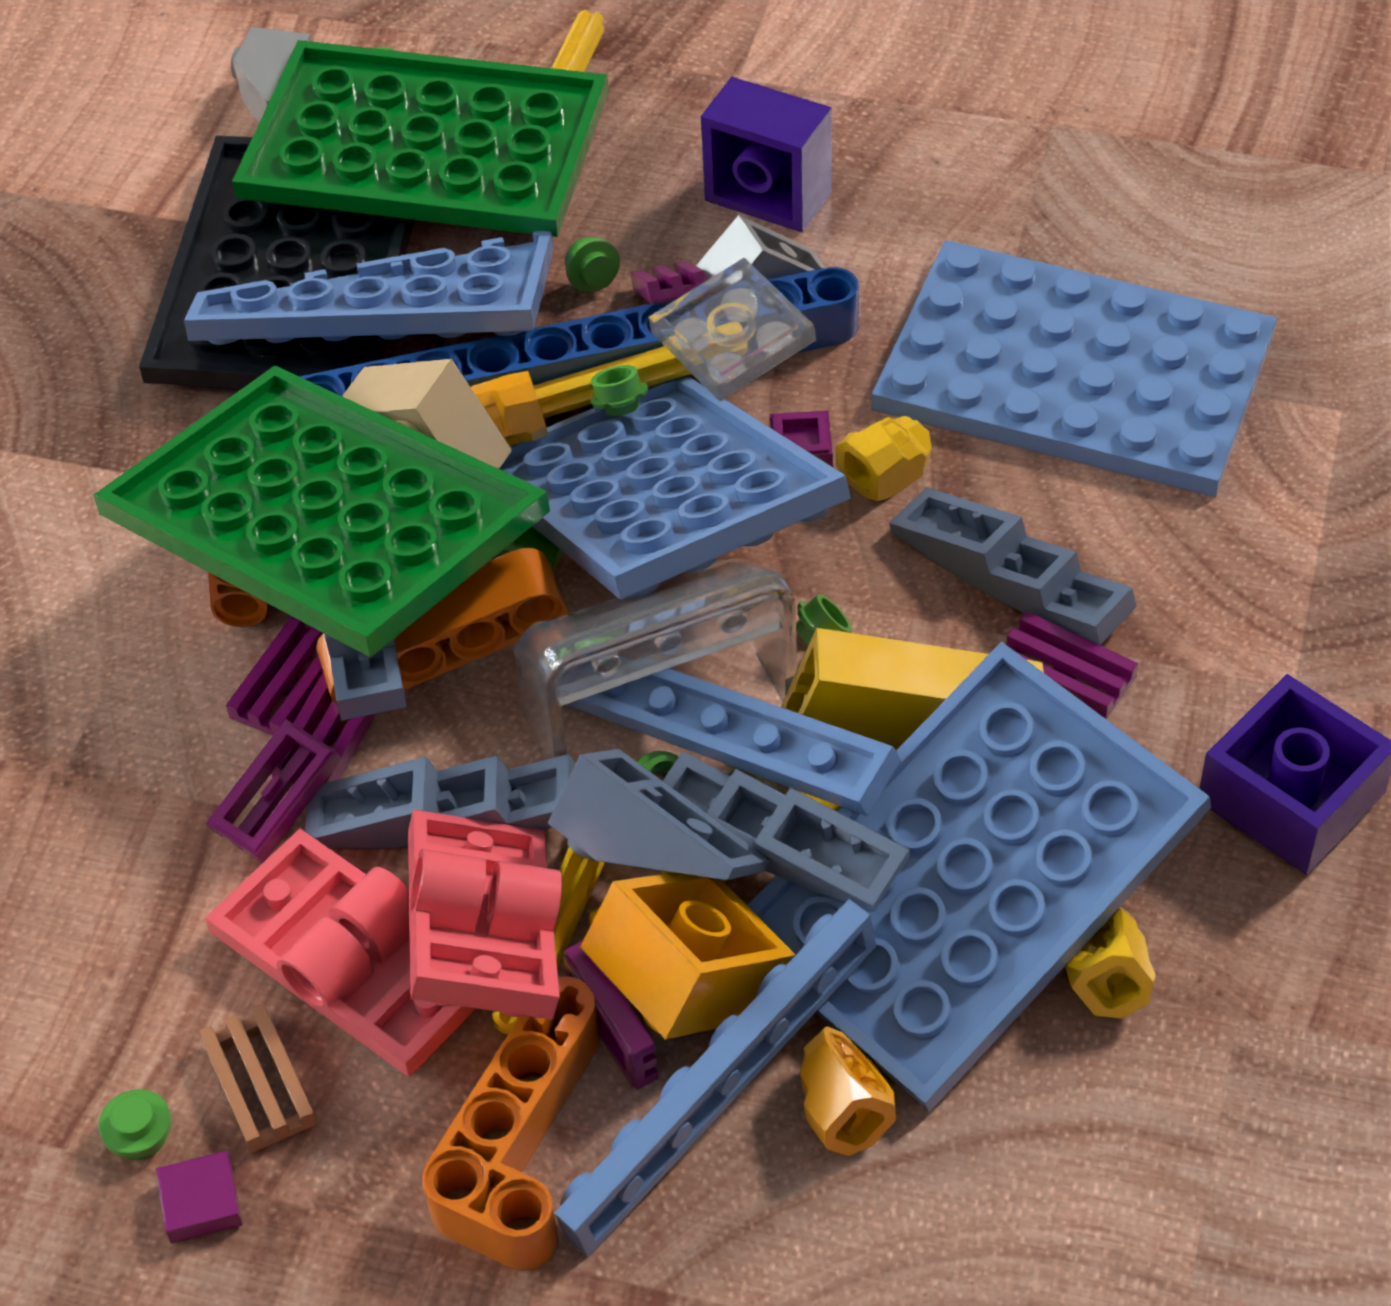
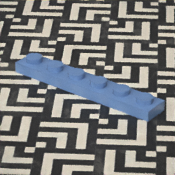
M581 637L576 639L545 685L546 690L554 701L866 816L870 813L901 762L893 746Z
M848 899L833 916L826 914L821 917L808 932L804 947L787 965H777L765 976L758 988L757 997L739 1016L731 1015L717 1027L710 1039L709 1048L691 1067H682L669 1078L662 1089L659 1102L642 1120L634 1119L620 1130L611 1145V1153L592 1173L585 1172L570 1183L562 1195L560 1207L554 1212L567 1240L589 1257L874 950L876 941L871 915Z

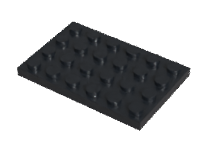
M216 135L139 365L143 383L243 389L273 366L282 368L300 377L379 360L384 339L378 335L351 336L341 341H327L322 337L294 338L282 343H272L265 339H238L229 344L218 345L208 340L188 341L184 319L197 292L263 280L273 282L276 285V289L283 288L297 281L304 280V273L326 269L328 279L358 274L357 263L406 255L415 220L236 198L232 180L252 137Z

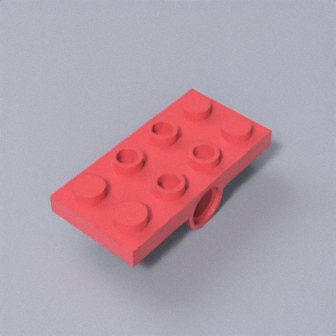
M413 809L408 829L411 999L428 1001L445 1007L456 1005L502 1012L514 1017L531 1016L553 1020L559 1001L554 928L560 906L562 879L559 870L548 869L545 831Z
M300 828L205 917L211 934L408 1078L476 1009L456 1005L445 1007L428 1001L411 999L409 888L398 877L381 867H374L367 874L363 873Z

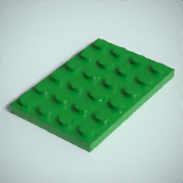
M297 40L232 180L235 197L533 234L534 231H551L552 237H558L609 92L608 75Z
M273 366L93 494L99 515L370 658L550 512L547 491L277 366Z

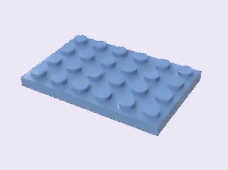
M945 240L872 392L871 410L896 417H910L912 420L935 427L1216 497L1272 343L1278 317Z
M683 376L648 387L647 394L639 399L640 406L631 413L621 416H609L606 414L605 409L592 408L547 427L549 435L533 442H522L509 446L512 451L500 467V470L547 491L550 512L535 523L533 527L620 600L626 597L647 595L653 592L660 582L683 572H695L706 569L713 565L719 556L742 546L760 545L771 539L774 532L799 521L807 522L819 519L829 512L830 507L851 499L846 475L689 376Z
M1000 642L896 750L901 762L868 816L841 807L838 813L909 849L910 857L875 911L872 912L864 909L871 915L876 947L815 1014L831 1028L843 1032L876 1067L928 1112L941 1101L1211 809L1210 796L1003 642ZM775 876L747 906L797 954L804 947L806 936L812 926L826 914L833 916L845 902Z

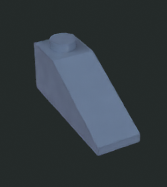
M620 749L580 754L548 821L550 826L568 839L567 844L575 853L594 861L723 880L764 872L770 861Z

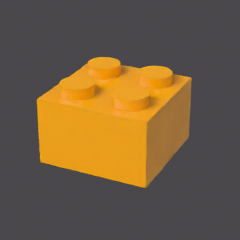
M676 872L613 881L580 946L643 1015L647 1025L660 1033L665 1040L717 1029L729 1016H739L757 997L758 988L765 976L777 965H787L796 956L721 879Z

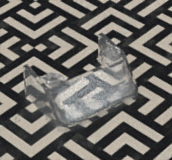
M726 558L716 561L706 569L689 572L660 582L659 586L647 595L626 597L622 600L616 597L549 621H540L531 625L517 641L514 648V656L523 715L544 759L557 758L567 754L561 706L745 641H749L783 702L797 672L795 597L781 574L746 559Z

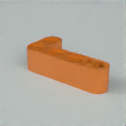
M521 548L487 562L394 639L403 689L406 690L517 642L520 643L528 660L535 667L541 669L558 668L576 639L581 637L565 593L547 557L542 551L537 549ZM323 633L318 639L316 648L331 699L337 705L330 656Z
M569 976L558 977L559 1001L553 1020L531 1016L518 1018L428 1159L422 1173V1186L430 1218L438 1232L446 1238L507 1267L521 1271L536 1269L547 1263L555 1254L559 1242L552 1196L545 1185L522 1172L592 1060L600 1043L594 993L582 980ZM531 1073L544 1075L536 1081L524 1082L519 1080L521 1077ZM502 1129L510 1131L500 1139L487 1140L482 1138L492 1130ZM466 1187L473 1189L468 1196L462 1199L451 1200L444 1198L450 1191L456 1188ZM521 1217H531L538 1220L533 1226L523 1230H514L507 1227L512 1221Z

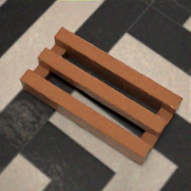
M264 1003L252 1007L253 1016L240 1020L238 1014L226 1018L227 1027L214 1032L212 1025L198 1030L250 1154L317 1125L314 1112ZM259 1033L296 1112V1115L284 1119L249 1041L250 1037ZM234 1044L271 1125L260 1131H257L222 1050Z

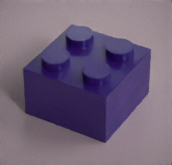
M731 76L701 115L705 201L803 233L832 192V107Z
M1286 674L1205 754L1199 789L1210 796V810L1307 875L1386 793L1391 776V740L1289 674Z

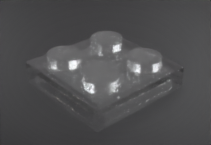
M745 258L737 261L648 317L651 332L719 402L816 341L814 324Z

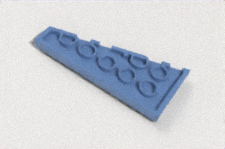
M534 231V242L505 247L502 237L481 241V248L475 249L469 254L455 256V253L449 249L440 248L357 263L358 274L332 279L327 278L326 269L304 273V280L297 281L283 288L276 289V285L273 282L263 280L197 292L184 319L188 341L208 340L213 344L223 345L235 342L238 339H265L272 343H282L294 338L322 337L327 341H341L351 336L378 335L383 339L393 340L403 338L409 334H436L444 338H454L473 332H494L500 336H513L523 331H533L555 249L552 232Z

